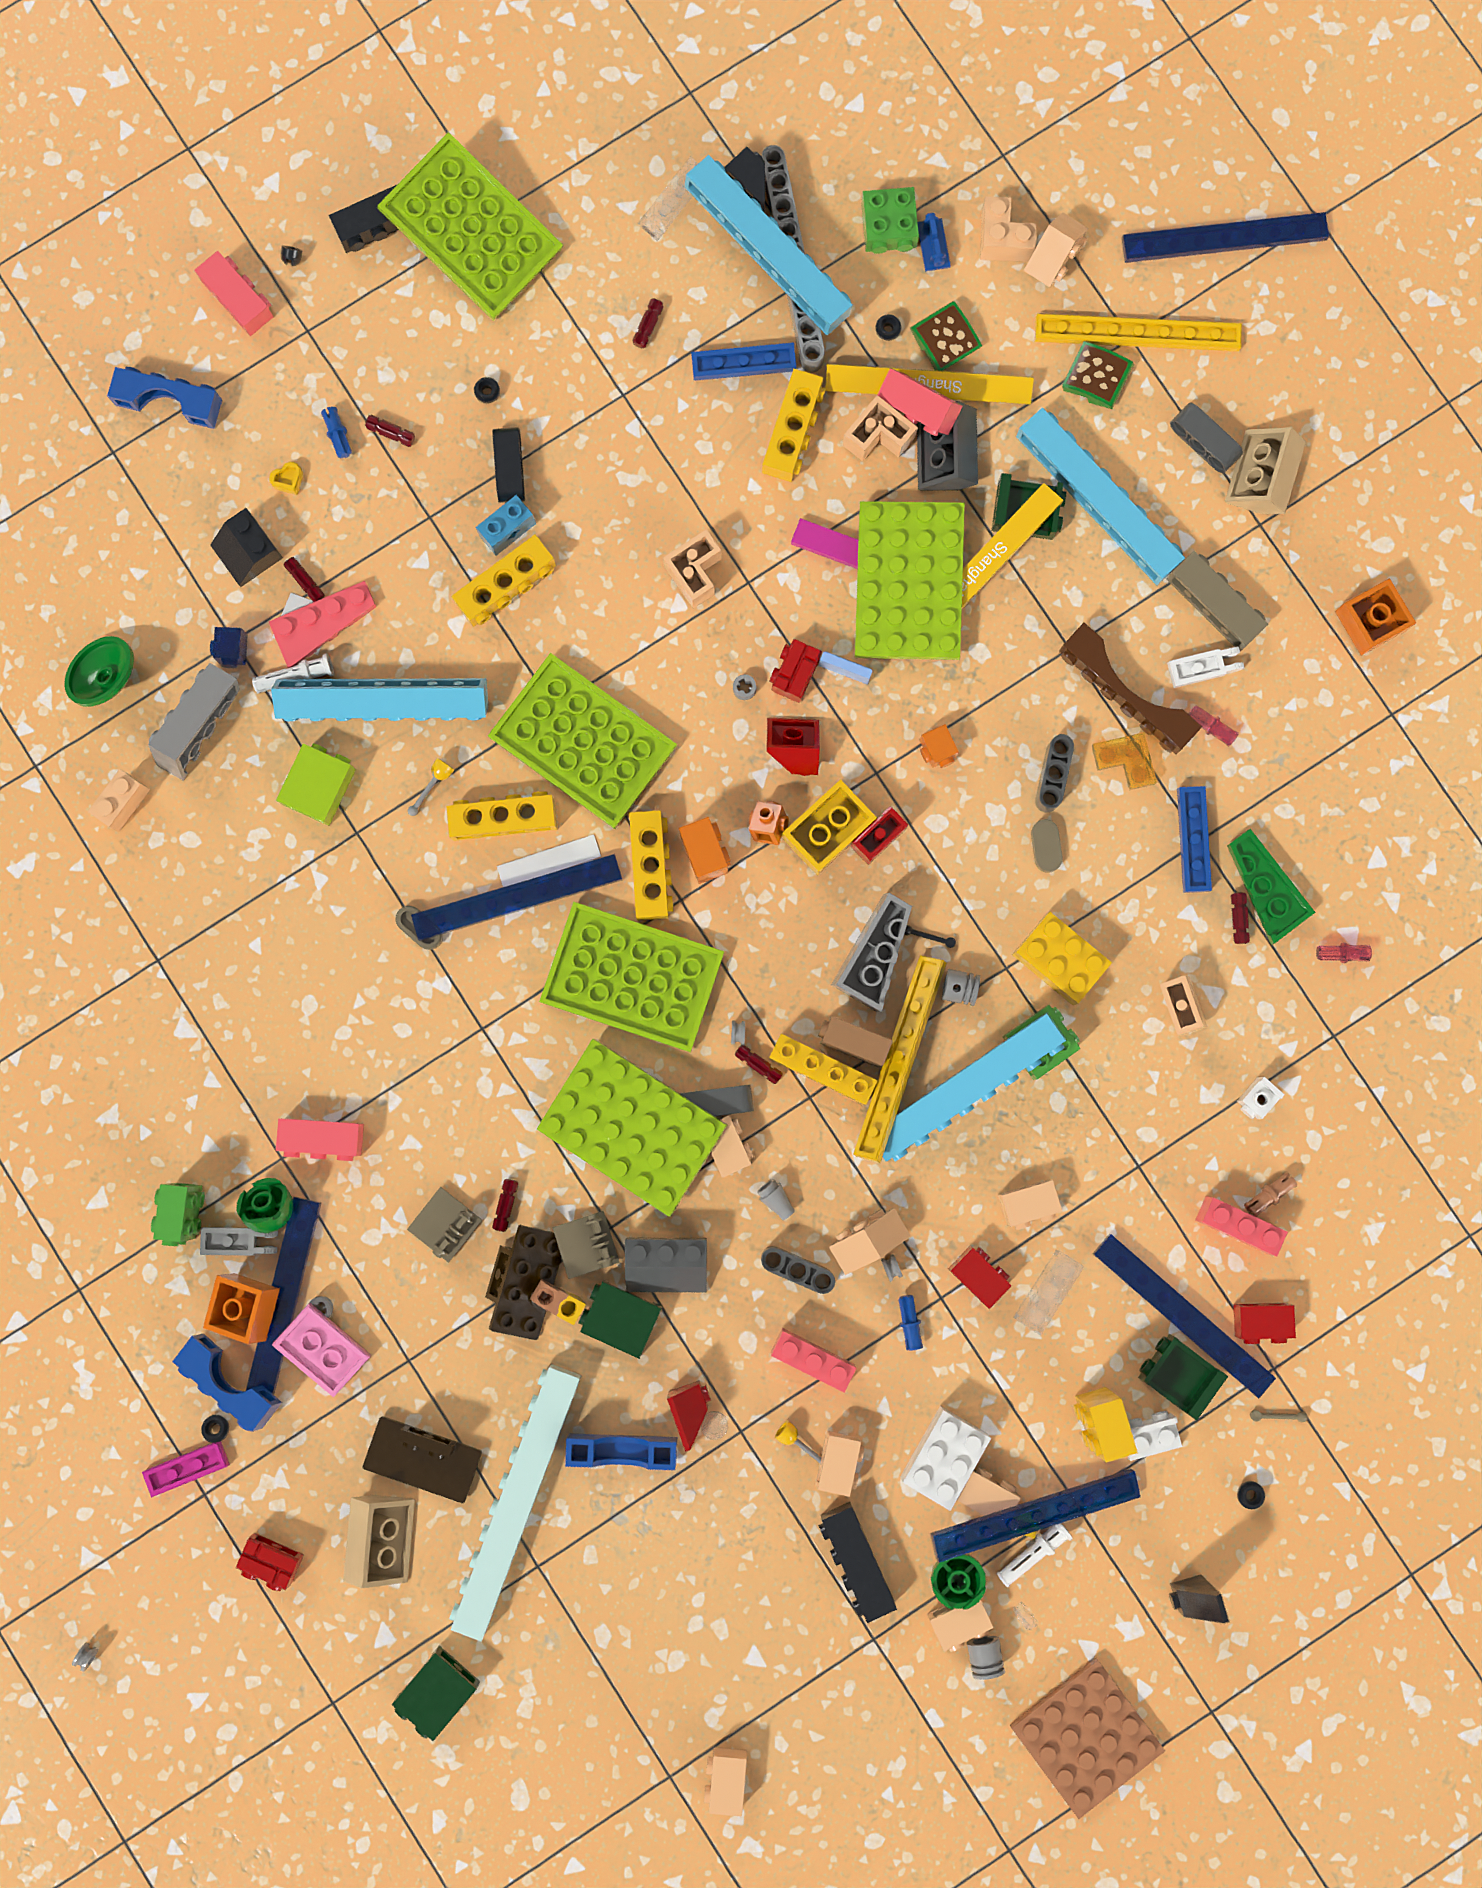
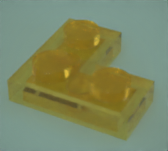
M1144 732L1092 745L1097 770L1100 771L1123 765L1129 790L1157 783Z

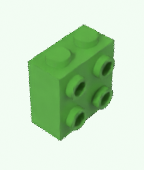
M914 187L863 191L861 207L865 251L881 254L887 250L906 252L917 248L919 233Z
M1050 1005L1043 1007L1002 1036L1004 1040H1007L1045 1013H1049L1066 1038V1041L1062 1043L1065 1048L1053 1056L1047 1053L1041 1057L1040 1061L1042 1063L1028 1072L1033 1080L1039 1079L1081 1049L1077 1044L1080 1042L1078 1036L1072 1029H1066L1062 1023L1064 1017L1056 1007L1051 1008Z
M185 1183L160 1184V1189L156 1190L154 1197L157 1212L151 1222V1232L154 1233L153 1239L162 1240L161 1245L165 1246L186 1245L188 1240L196 1239V1235L201 1230V1219L198 1218L199 1208L203 1207L205 1200L202 1185Z

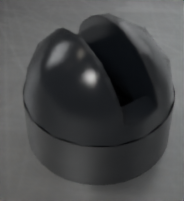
M282 245L281 259L283 263L287 265L289 260H291L292 267L298 265L302 257V250Z

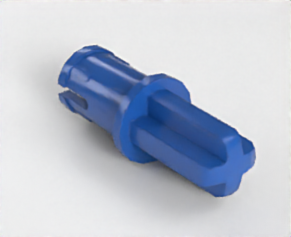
M333 406L327 407L329 414H327L325 409L321 411L328 429L327 437L332 440L337 456L339 458H348L352 450L346 437L347 429L341 423L337 408Z
M903 1295L899 1298L902 1322L899 1324L900 1327H903L906 1350H918L923 1348L919 1328L921 1320L917 1319L914 1297L912 1295Z

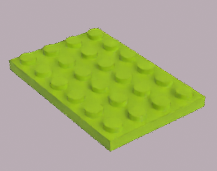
M449 132L377 205L378 210L493 321L563 248V244Z
M860 501L855 658L960 660L965 503Z
M552 653L548 655L488 735L491 740L613 829L617 828L677 747L675 742Z
M573 902L539 1002L691 1053L724 951Z
M592 1039L540 1122L537 1130L670 1217L728 1125L598 1040Z

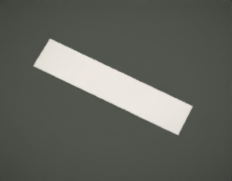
M591 835L499 865L497 870L503 888H507L599 858L601 855L595 836Z

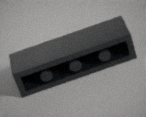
M397 185L329 215L346 254L351 251H359L364 245L373 241H381L389 234L399 230L378 210L377 206Z
M851 1502L822 1514L821 1520L823 1523L818 1526L824 1540H831L834 1549L830 1550L831 1556L836 1566L842 1565L845 1574L841 1578L847 1591L853 1590L857 1600L852 1602L858 1616L864 1615L866 1622L869 1623L897 1610L895 1601Z

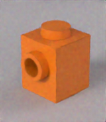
M946 724L922 734L919 739L923 747L920 749L921 755L926 763L930 762L932 768L938 765L940 768H944L955 762L954 758H956L959 751Z

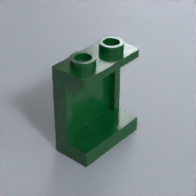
M1001 473L998 480L991 531L998 532L1042 484L1011 480L1012 474ZM1058 482L1056 486L1047 485L1063 499V503L1031 537L1053 540L1056 532H1061L1063 517L1059 516L1060 507H1064L1066 501V491H1062V482Z
M603 1280L601 1285L595 1284L589 1298L594 1300L590 1310L584 1309L578 1324L583 1325L580 1332L640 1359L663 1306L655 1302L646 1301L609 1284L605 1280Z
M1169 1334L1167 1338L1164 1336L1155 1347L1157 1352L1152 1359L1148 1358L1142 1364L1139 1370L1141 1374L1138 1378L1197 1421L1229 1376L1215 1368L1179 1341L1178 1338Z
M439 1645L403 1691L397 1695L391 1705L401 1719H408L415 1725V1730L420 1736L434 1741L477 1690L480 1681Z

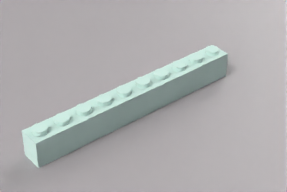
M553 1364L550 1365L548 1370H542L538 1385L542 1386L538 1396L533 1395L528 1407V1410L532 1412L529 1422L523 1421L518 1434L519 1437H522L519 1448L514 1446L508 1461L513 1464L510 1473L504 1472L499 1484V1488L503 1490L499 1500L494 1499L489 1511V1515L493 1516L490 1526L485 1524L481 1532L479 1541H482L483 1545L480 1552L475 1551L469 1567L474 1569L471 1577H465L459 1593L463 1594L460 1605L455 1603L449 1619L454 1621L451 1627L452 1631L482 1642L582 1375Z

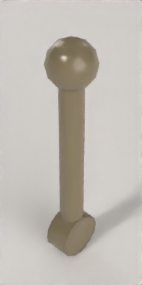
M1253 1410L1250 1413V1418L1254 1421H1260L1261 1419H1293L1305 1422L1308 1418L1305 1412L1277 1414L1261 1413L1258 1410Z

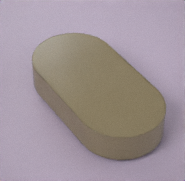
M1040 820L1031 830L1034 859L1038 869L1050 873L1057 870L1062 863L1059 830L1057 825L1051 820Z
M404 906L397 912L395 918L397 926L420 947L426 950H433L440 946L443 940L441 929L420 910L413 906Z

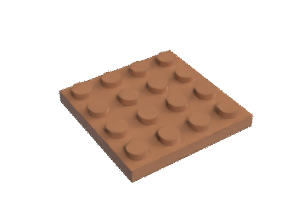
M1097 1658L1093 1659L1010 1724L1011 1729L1078 1819L1165 1752L1163 1746Z

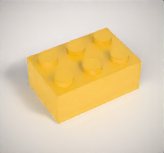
M840 779L782 833V839L818 876L877 817Z
M1051 912L1044 915L1012 954V956L1073 1006L1080 1003L1112 964L1109 959Z
M1107 1387L1075 1396L1077 1404H1073L1075 1415L1078 1421L1081 1420L1085 1429L1081 1431L1085 1446L1089 1447L1091 1452L1094 1451L1095 1456H1099L1106 1463L1138 1453L1121 1397Z

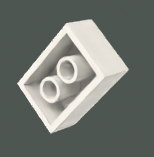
M940 1406L900 1478L907 1486L951 1511L991 1438L986 1432Z

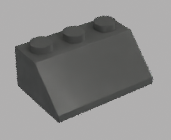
M955 401L963 407L949 435L938 433L937 436L923 430L925 425L918 421V490L954 491L978 484L976 408Z
M626 1238V1292L707 1293V1238Z

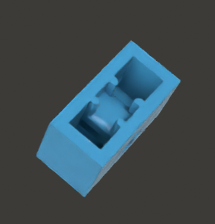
M515 495L476 526L480 538L497 556L532 528L536 522L530 510Z

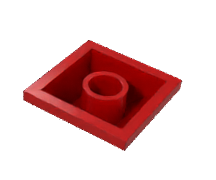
M767 718L766 752L791 774L801 776L818 775L820 754L819 720Z
M699 1380L671 1390L667 1396V1401L685 1452L691 1450L708 1411L707 1402L711 1401L707 1386H701Z

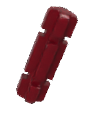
M655 298L650 300L647 306L648 310L645 311L637 328L639 330L633 337V344L641 349L646 347L649 341L648 337L651 336L658 321V315L663 310V302Z
M374 415L367 417L365 426L368 430L377 431L380 435L396 442L400 441L401 444L407 447L412 446L415 440L413 432L407 429L402 430V427L386 420H379V417Z
M295 557L285 561L284 567L292 574V577L313 602L324 598L325 594L319 586H316L317 584L305 569L301 567Z
M1243 892L1231 894V905H1234V908H1231L1233 930L1236 929V933H1233L1235 944H1247L1250 942V934L1246 930L1249 929L1248 907H1245V904H1247V894Z
M741 1045L737 1049L735 1056L742 1062L746 1061L749 1067L760 1075H765L771 1083H778L783 1075L777 1068L773 1069L770 1063L755 1052L751 1053V1049L745 1045Z
M505 1179L503 1181V1193H500L495 1213L497 1218H494L492 1229L505 1232L509 1223L507 1219L511 1215L515 1199L513 1195L518 1187V1182L515 1180Z

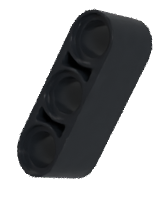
M519 427L493 429L498 502H508L515 495L521 501H525Z

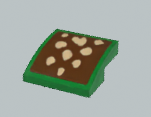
M955 301L950 302L910 327L921 351L925 350L936 371L945 370L982 347L974 329Z
M1084 341L1062 384V388L1065 392L1087 397L1088 402L1091 404L1113 409L1134 363L1111 350Z

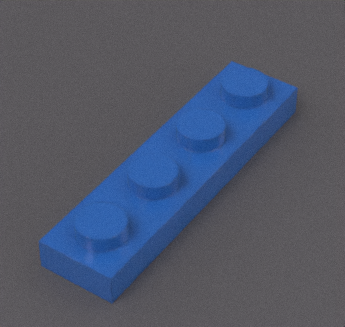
M794 342L691 352L694 381L793 372V369H796Z
M1206 786L1177 788L1183 893L1212 891Z

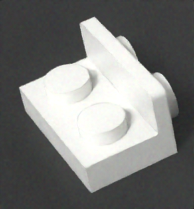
M1161 1411L1152 1414V1419L1144 1421L1141 1418L1128 1420L1138 1452L1137 1454L1127 1456L1128 1460L1133 1461L1182 1447L1176 1426L1178 1420L1173 1414Z

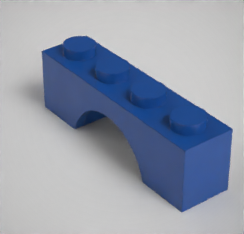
M128 366L125 369L115 367L107 397L115 406L139 412L147 403L154 399L171 398L180 402L182 414L190 424L215 429L222 404V399L215 388L209 385L200 384V387L194 386L180 378H176L173 381L166 379L161 374L151 372L150 375L143 374L138 369Z
M204 1333L191 1336L172 1361L179 1367V1373L196 1382L198 1389L203 1394L213 1397L218 1402L217 1405L222 1411L231 1413L238 1420L237 1423L241 1428L251 1432L262 1429L282 1402L263 1385L251 1388L248 1391L237 1390L230 1386L221 1372L220 1362L223 1350Z
M569 1433L566 1438L565 1467L593 1468L601 1465H632L648 1470L676 1469L677 1437Z

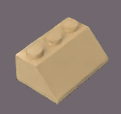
M1292 427L1246 430L1241 445L1243 455L1236 462L1225 502L1260 514H1285L1306 441Z
M377 1495L351 1497L344 1582L361 1589L408 1582L415 1499Z

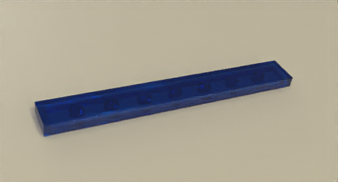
M1326 212L1123 234L1121 240L1124 261L1128 263L1327 241L1329 232Z
M615 854L415 913L411 917L419 941L619 882L622 881V876Z
M299 1197L293 1198V1213L287 1222L272 1286L280 1290L267 1339L265 1342L257 1343L246 1391L263 1385L273 1395L275 1394L284 1355L273 1347L272 1344L293 1321L321 1202Z
M1109 1234L1093 1252L1097 1259L1255 1397L1260 1398L1274 1382L1275 1376L1112 1234Z
M1133 1469L1125 1470L932 1532L930 1535L936 1560L940 1563L1140 1498L1136 1473Z

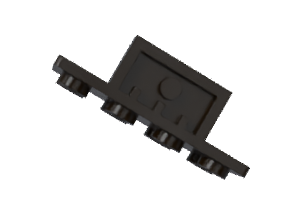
M519 1225L512 1248L500 1245L485 1298L496 1303L489 1325L490 1331L538 1340L546 1310L534 1303L530 1297L541 1279L554 1285L562 1258L554 1232Z
M381 1416L362 1468L456 1502L464 1503L482 1451Z

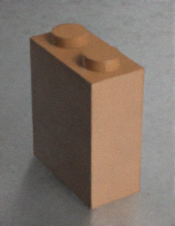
M833 1016L829 1021L824 1020L818 1034L822 1038L820 1044L876 1067L884 1065L893 1040Z

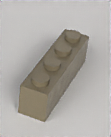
M1193 551L1171 572L1166 580L1234 647H1239L1241 652L1268 623L1259 610L1253 609L1247 603V599L1241 592L1233 590L1228 585V580L1223 574L1216 573L1209 566L1210 563L1206 557Z

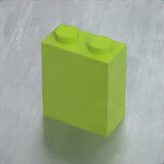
M313 743L310 747L302 744L276 801L283 806L330 826L356 769L350 765V759L340 754L332 757L326 754L327 749Z

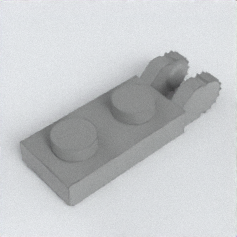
M201 1227L200 1255L254 1256L256 1254H276L277 1247H256L257 1237L274 1238L278 1236V1230L272 1233H258L250 1228Z

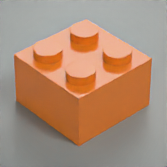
M1390 578L1345 602L1335 611L1361 656L1406 632L1416 624Z
M709 817L679 827L680 837L698 884L728 874V866L731 865V860L726 847L721 848L719 845V841H722L716 822L711 823Z
M236 1273L217 1275L203 1328L246 1344L265 1342L280 1289Z

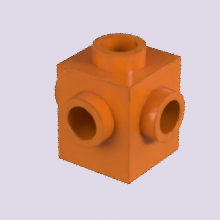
M757 801L755 810H752L749 815L748 830L755 842L779 845L783 831L788 828L789 817L786 815L783 806L774 801H767L766 803Z

